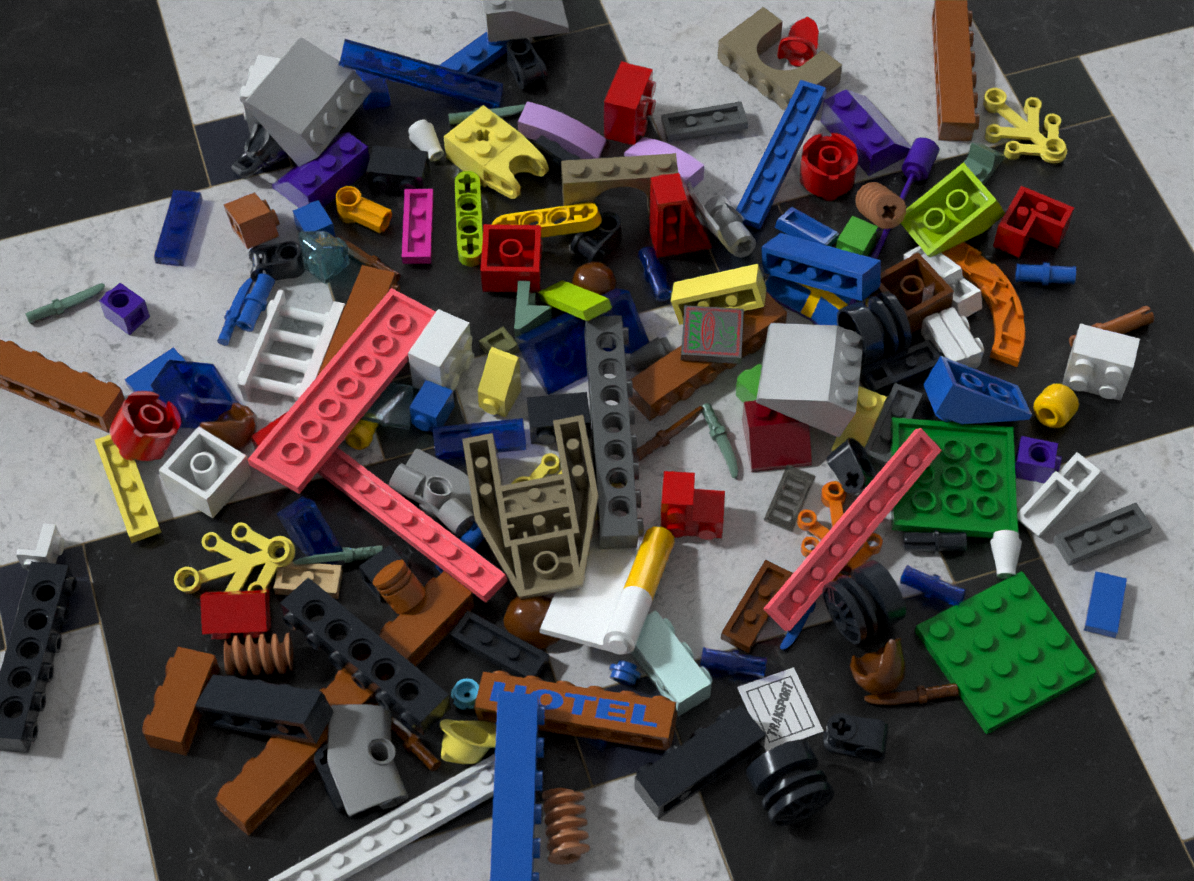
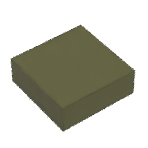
M504 326L479 340V345L487 356L491 347L512 355L520 352L519 344Z

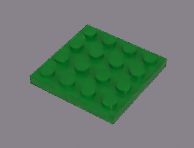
M892 417L890 423L891 457L914 430L922 428L941 449L940 453L891 510L892 530L933 533L934 530H938V532H966V536L993 538V534L1001 530H1011L1018 533L1013 427Z
M1022 571L916 625L914 631L949 682L957 684L958 695L986 734L1093 678L1096 670Z

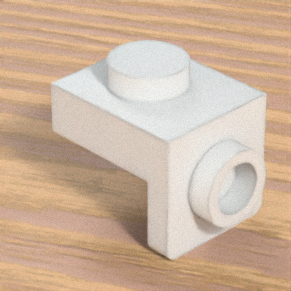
M43 523L36 550H17L16 556L22 568L28 571L31 562L56 564L58 555H62L64 551V538L61 537L56 524Z

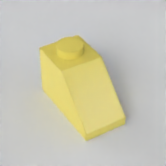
M491 347L477 391L479 407L485 412L492 415L498 414L506 418L521 392L519 357Z
M859 386L856 414L841 436L836 437L831 451H834L849 437L856 439L865 447L884 408L887 397Z

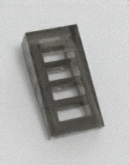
M787 465L764 517V521L793 532L798 515L806 504L816 476ZM789 480L804 486V489L800 490L788 485ZM784 491L800 496L799 501L783 495ZM781 500L783 502L796 506V508L793 511L778 504ZM775 510L791 516L790 522L774 516Z

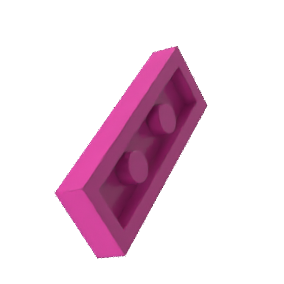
M405 189L402 239L403 264H431L433 189Z

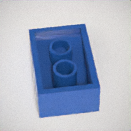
M943 356L939 357L923 385L934 414L945 422L952 420L960 424L1018 421L1029 420L1032 416L1018 385Z

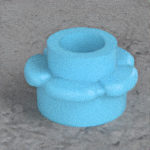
M472 679L458 681L451 691L454 705L462 710L466 708L474 709L480 685ZM469 693L470 696L465 697L464 694Z

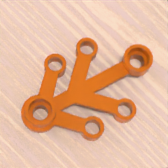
M837 481L826 483L821 492L823 505L830 509L832 527L843 515L842 505L846 499V492L843 490L840 482ZM834 490V491H837V492H839V493H838V494H832V493H830L829 491ZM808 509L802 510L797 520V525L801 530L809 531L817 537H806L803 539L801 553L806 558L813 550H808L805 546L813 545L816 547L819 544L818 539L822 540L830 531L817 522L816 514ZM810 518L812 522L805 523L802 519ZM872 533L863 543V548L847 562L841 571L851 574L853 569L866 563L872 555L878 554L883 544L881 536ZM874 541L878 546L872 547L868 542ZM839 572L832 581H837V578L843 575Z

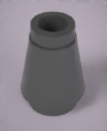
M666 336L660 339L656 337L630 354V360L635 371L650 367L673 350Z

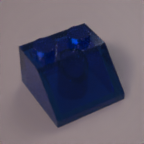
M168 360L151 384L154 392L160 395L158 399L166 404L170 401L177 408L181 417L179 428L197 429L200 427L201 422H214L221 414L231 410L233 403H239L215 365L210 363Z

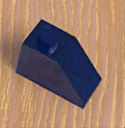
M301 496L276 513L291 539L307 557L343 552L341 545L313 500ZM322 562L318 564H328L330 562Z

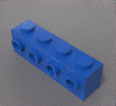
M783 233L778 234L762 246V264L766 274L859 301H863L880 287L881 260Z

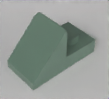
M972 142L968 157L964 163L984 185L1005 159V155L982 143Z
M518 281L514 333L515 341L519 346H522L552 323L551 306L536 305V293H531L530 281Z

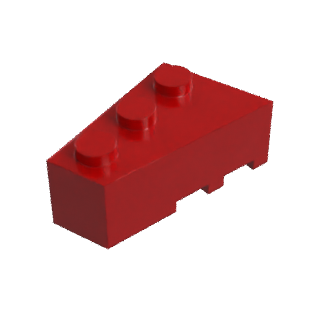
M680 173L651 177L649 231L656 257L712 248L705 221L700 215Z

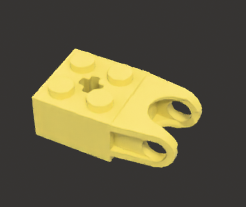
M484 105L444 136L445 154L448 160L462 171L475 172L479 176L480 184L484 188L489 186L508 198L515 199L521 194V187L514 175L528 172L542 177L549 171L544 156L523 134Z

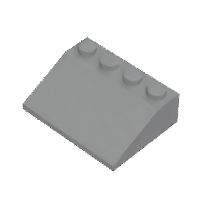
M481 0L489 42L569 33L562 0Z
M301 37L292 45L243 104L300 167L320 156L369 95L371 89L352 68Z
M770 323L767 331L756 403L831 435L840 437L856 414L863 351L862 336L837 325Z

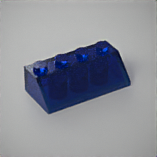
M616 288L601 295L609 298L612 308L599 316H622V326L628 327L629 342L628 345H624V352L632 354L649 343L630 292ZM569 313L562 314L515 337L526 365L548 395L587 376L585 320ZM611 348L602 349L607 352L613 351Z

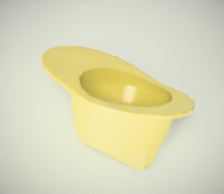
M449 719L440 721L439 726L444 731L441 758L444 761L457 764H476L481 761L490 748H495L496 724Z

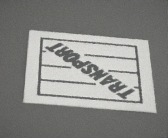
M794 667L737 687L749 714L766 734L764 745L766 752L783 743L801 740L823 732Z

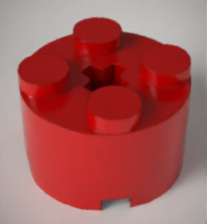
M832 133L831 136L823 137L822 134H817L811 137L803 147L800 184L810 193L820 196L826 201H834L838 196L847 193L853 187L856 178L858 155L855 144L846 136L838 133Z
M136 391L131 393L122 403L111 423L110 435L112 441L119 449V454L124 459L130 461L135 459L153 461L164 457L181 425L180 414L170 401L167 404L158 399L160 395L154 392Z

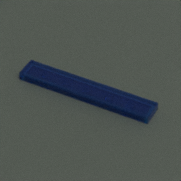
M344 40L339 66L477 105H484L492 109L498 108L500 105L503 83L352 40Z

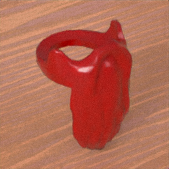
M809 17L798 20L790 28L788 37L780 41L777 58H786L792 66L800 67L817 54L819 37L817 23Z

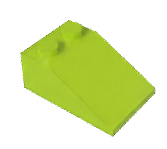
M963 162L906 209V215L901 225L926 255L931 258L983 233L1001 219L1005 212L994 196Z

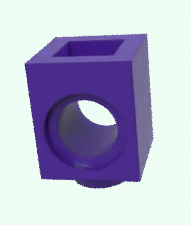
M121 282L113 289L107 291L103 298L99 300L105 318L128 335H131L150 318L145 300Z
M1021 436L1015 458L1016 478L1045 483L1055 471L1059 472L1062 456L1056 455L1058 443Z

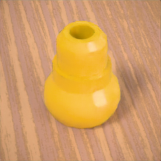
M365 414L346 436L347 444L357 450L369 447L373 440L375 429L378 427L377 418L372 414Z

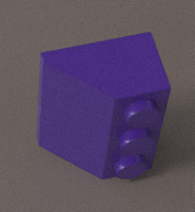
M845 89L823 100L821 123L831 134L838 133L844 135L855 144L858 165L868 176L906 158L911 148L910 144L866 96Z
M348 132L336 135L319 157L300 167L296 165L276 181L272 187L298 208L316 200H319L324 208L336 198V193L340 188L352 185L366 173L370 159L368 146Z

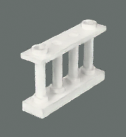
M278 290L274 300H270L268 304L267 318L245 371L242 370L238 376L237 386L241 390L243 401H250L254 389L294 397V400H298L318 376L345 309V303L334 301L330 312L322 314L287 306L284 291ZM285 317L322 325L323 330L321 335L311 337L279 330V327ZM274 341L311 348L314 351L311 359L306 361L269 353ZM264 364L304 373L302 383L297 385L259 376Z

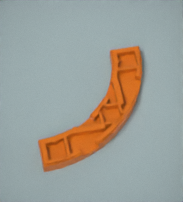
M965 242L941 252L962 268V275L981 290V294L988 304L995 329L994 344L990 357L1018 367L1026 336L1024 311L1020 299L1007 276L996 264H991L982 257L980 251Z

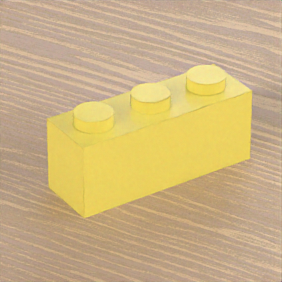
M759 264L674 282L671 303L679 325H682L684 305L744 309V311L764 307L766 285Z

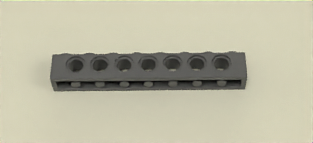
M597 316L589 321H585L584 333L593 465L599 495L597 506L599 549L637 548L638 537L644 535L643 518H637V508H641V490L635 489L634 481L639 480L638 461L633 462L632 452H637L636 434H631L630 425H635L634 407H629L628 398L633 397L632 380H627L626 371L631 370L630 353L624 352V345H628L629 342L628 327L622 326V316ZM611 348L613 351L607 352L602 349ZM605 374H612V375H614V376H616V377H615V378H607V377H605L604 375H605ZM612 400L617 402L618 404L609 405L606 403V401ZM614 427L619 429L620 431L613 433L608 431L607 429ZM619 455L623 459L613 460L609 456ZM619 482L625 487L614 488L611 484ZM621 510L624 511L627 515L624 517H618L614 515L613 512Z

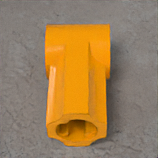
M345 186L336 193L337 215L342 222H357L379 233L384 232L389 226L392 210L362 197L357 188Z

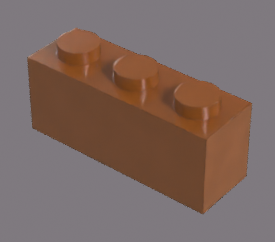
M178 647L175 656L169 658L163 686H158L155 692L153 711L151 715L148 714L143 722L142 732L149 747L187 756L202 717L195 704L211 677L218 675L220 671L215 655Z

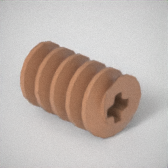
M877 182L867 183L857 192L856 207L858 211L878 227L892 229L904 220L906 215L904 200L882 184Z
M260 634L257 644H254L251 635H247L245 644L240 643L238 636H234L231 645H228L227 641H225L224 665L227 676H234L236 669H238L241 676H246L249 668H251L253 675H260L262 667L267 675L273 674L275 666L280 674L286 673L288 665L292 670L293 645L290 634H285L283 642L279 641L277 634L272 635L270 643L266 642L263 634Z
M566 788L544 791L542 793V797L545 800L543 810L546 813L544 822L547 825L545 835L549 839L546 847L550 851L547 857L548 861L558 865L577 862L580 860L581 854L590 851L588 844L580 843V841L586 840L589 837V833L578 830L588 824L585 818L577 817L586 812L585 806L576 805V803L585 799V795Z

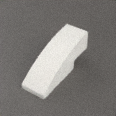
M920 246L903 254L905 260L919 252L954 290L952 307L956 309L960 316L968 317L982 309L981 290L963 278L962 268L948 257L939 253L929 258Z
M1076 452L1059 472L1055 471L1017 513L1018 521L1040 537L1064 517L1102 478L1101 471Z

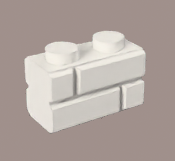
M951 307L941 311L939 314L935 313L923 319L921 334L925 341L930 340L940 356L974 369L980 366L984 347L979 338L972 336L969 331V322L964 315L960 316L956 309Z

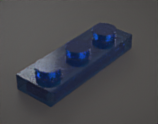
M173 190L154 254L156 264L184 267L203 201L201 192Z
M523 418L433 428L435 456L437 459L465 457L462 439L493 433L498 453L527 450Z

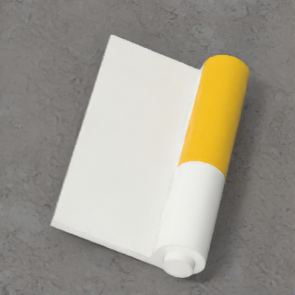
M650 527L646 530L643 540L638 539L637 548L599 549L598 529L594 528L584 586L555 593L540 627V633L615 654L624 655L631 653L636 646L674 546L675 539L672 533L662 527Z

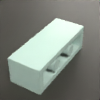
M656 610L648 614L631 654L662 696L676 702L677 715L679 717L710 697L712 678L705 667L701 666L699 668L693 660L694 655L690 647L685 642L681 643L675 636V629L667 618L662 619Z

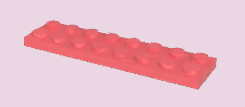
M391 288L248 458L249 465L300 494L409 361L408 352L436 311Z

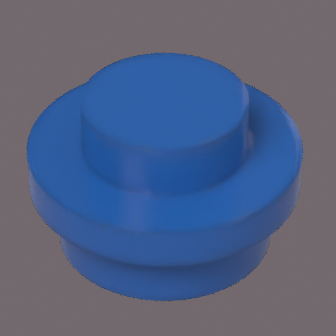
M619 660L618 664H610L609 668L612 671L610 679L628 686H634L636 680L640 679L641 673L636 671L637 665L624 660Z

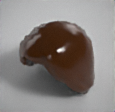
M233 403L231 410L221 414L216 421L201 422L200 427L236 450L241 451L252 442L251 436L256 433L257 415L248 406Z
M544 595L521 600L519 597H516L509 603L503 619L504 627L509 633L540 650H545L548 646L561 640V638L540 633V627L553 599Z
M901 638L890 639L886 646L880 648L877 652L867 653L861 658L852 656L850 664L852 675L856 683L865 691L875 695L887 694L897 689L903 681L906 663L901 646Z

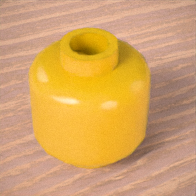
M1052 384L1047 386L1036 398L1033 409L1035 416L1043 425L1051 428H1060L1066 425L1078 411L1079 402L1074 391L1068 386Z

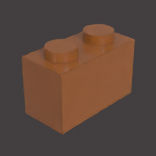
M255 192L223 204L232 230L247 249L279 237L276 226L280 225L276 212L274 209L270 210L266 199L261 200Z

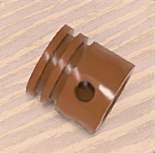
M396 560L388 564L373 580V585L397 614H402L412 609L426 594L424 586L403 560Z

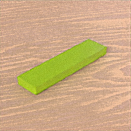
M563 280L538 292L541 302L585 321H589L612 308L609 298Z

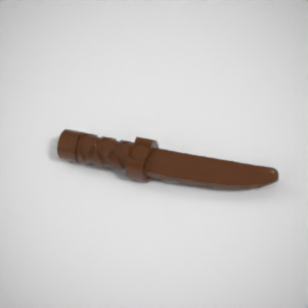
M342 236L337 237L339 245L356 260L368 267L395 272L397 282L399 281L401 274L382 263L380 258L375 255L370 256Z
M697 407L665 431L661 429L656 432V436L652 440L637 448V452H633L634 457L641 461L648 454L650 455L654 450L656 451L660 448V446L665 447L670 444V439L697 419L703 407Z
M956 683L927 688L922 685L916 686V690L867 695L864 700L875 705H898L915 702L924 704L927 703V700L958 696V687Z
M391 716V732L403 742V748L417 756L432 772L437 770L441 765V761L421 743V738L416 734H412Z

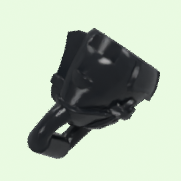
M254 123L248 139L244 142L245 153L234 161L231 168L233 172L246 179L262 167H270L272 164H277L278 161L289 157V155L260 123ZM247 161L252 163V166L249 168L243 165Z

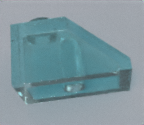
M302 231L298 234L305 269L325 285L350 264L348 246L341 238H335L327 231Z

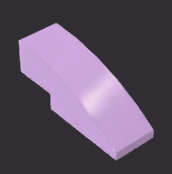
M526 102L518 120V131L525 138L537 140L543 135L551 141H556L561 148L579 156L581 159L600 158L606 144V138L581 122L561 112L532 102Z
M643 137L624 152L625 157L676 153L678 173H680L688 191L687 184L689 182L692 188H694L704 180V165L665 142Z

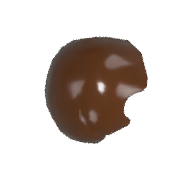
M590 262L577 269L571 284L610 299L614 293L617 281L613 271L608 266L600 262Z

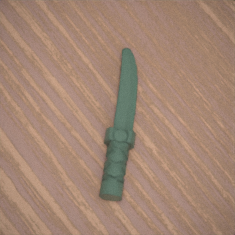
M525 105L489 110L502 118L522 112ZM475 111L448 114L449 124H459Z
M100 283L61 300L56 298L50 304L25 313L27 320L31 324L36 322V320H41L56 313L60 315L64 313L65 309L78 305L97 295L104 289L105 284Z
M706 403L702 405L703 410L701 413L709 425V434L713 441L716 440L732 478H736L738 465L726 436L727 431L718 422L711 404Z
M382 545L366 548L346 547L343 548V552L308 556L297 559L293 563L296 565L339 560L351 563L355 560L370 559L382 551L383 548Z

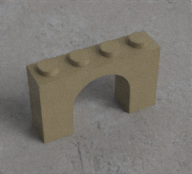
M762 7L718 40L717 59L724 66L736 72L742 80L749 82L757 88L762 95L769 97L777 103L784 111L800 80L826 87L827 93L840 83L842 64L823 50L802 66L792 70L774 69L761 61L759 56L781 40L783 24L781 19Z
M676 153L561 161L563 206L593 203L596 197L606 190L616 187H632L643 191L647 195L650 220L651 177L678 173Z

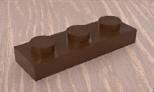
M765 559L721 632V639L749 653L771 617L764 610V607L793 573Z

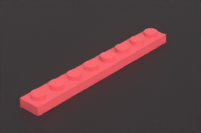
M922 428L914 430L764 607V610L784 631H790L821 595L824 585L832 582L940 453L941 449Z
M338 447L317 472L484 602H487L508 581L506 574Z

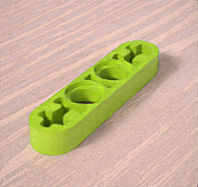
M463 171L455 177L457 249L459 261L465 266L473 267L481 263L482 256L480 178L475 172ZM465 183H471V193H465ZM466 203L476 205V208L471 211H465L461 207ZM468 225L477 228L474 233L470 234L462 231ZM473 243L474 252L469 255L468 244Z

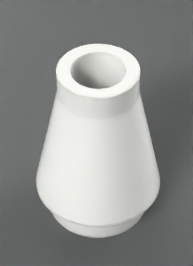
M423 119L410 126L408 129L409 140L421 151H428L431 162L439 160L444 155V151L440 146L433 124Z
M997 531L993 534V539L990 541L997 569V577L1008 579L1016 575L1022 540L1019 539V533L1015 531Z

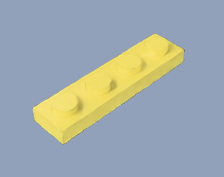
M111 435L95 439V444L131 543L161 533L135 460H126L119 454V449L112 441Z

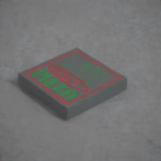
M684 305L681 360L741 364L744 309Z

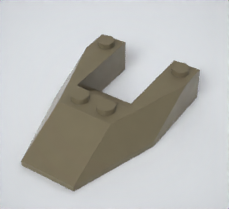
M583 415L553 421L562 474L504 485L499 453L493 433L462 439L475 521L520 600L584 586L599 495Z

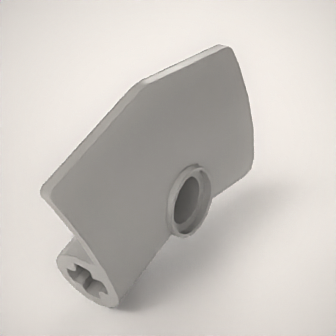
M689 182L687 184L700 215L707 223V228L736 257L741 258L752 253L756 246V240L742 224L745 221L743 216L732 207L728 198L717 195L703 205Z
M415 449L406 465L401 463L396 468L389 482V486L393 490L419 503L421 511L428 516L437 517L457 537L463 536L472 526L475 517L469 479L464 472L420 449Z
M348 704L331 706L334 712L328 722L327 761L348 815L352 816L378 804L381 809L392 808L407 800L409 796L393 760L396 752L391 742V710H386L382 706ZM371 754L377 755L381 759V761H378L375 758H373Z

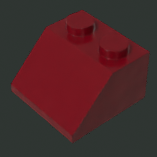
M756 400L744 402L742 424L751 472L812 465L810 427L808 424L758 404Z

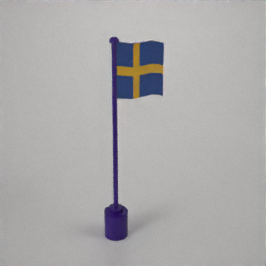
M924 137L914 140L901 167L902 172L908 178L900 195V198L905 200L913 181H924L927 179L940 151L939 146L933 140ZM884 229L871 258L877 259L890 229ZM769 275L765 282L766 292L777 303L810 320L815 325H837V312L839 309L857 301L853 298Z

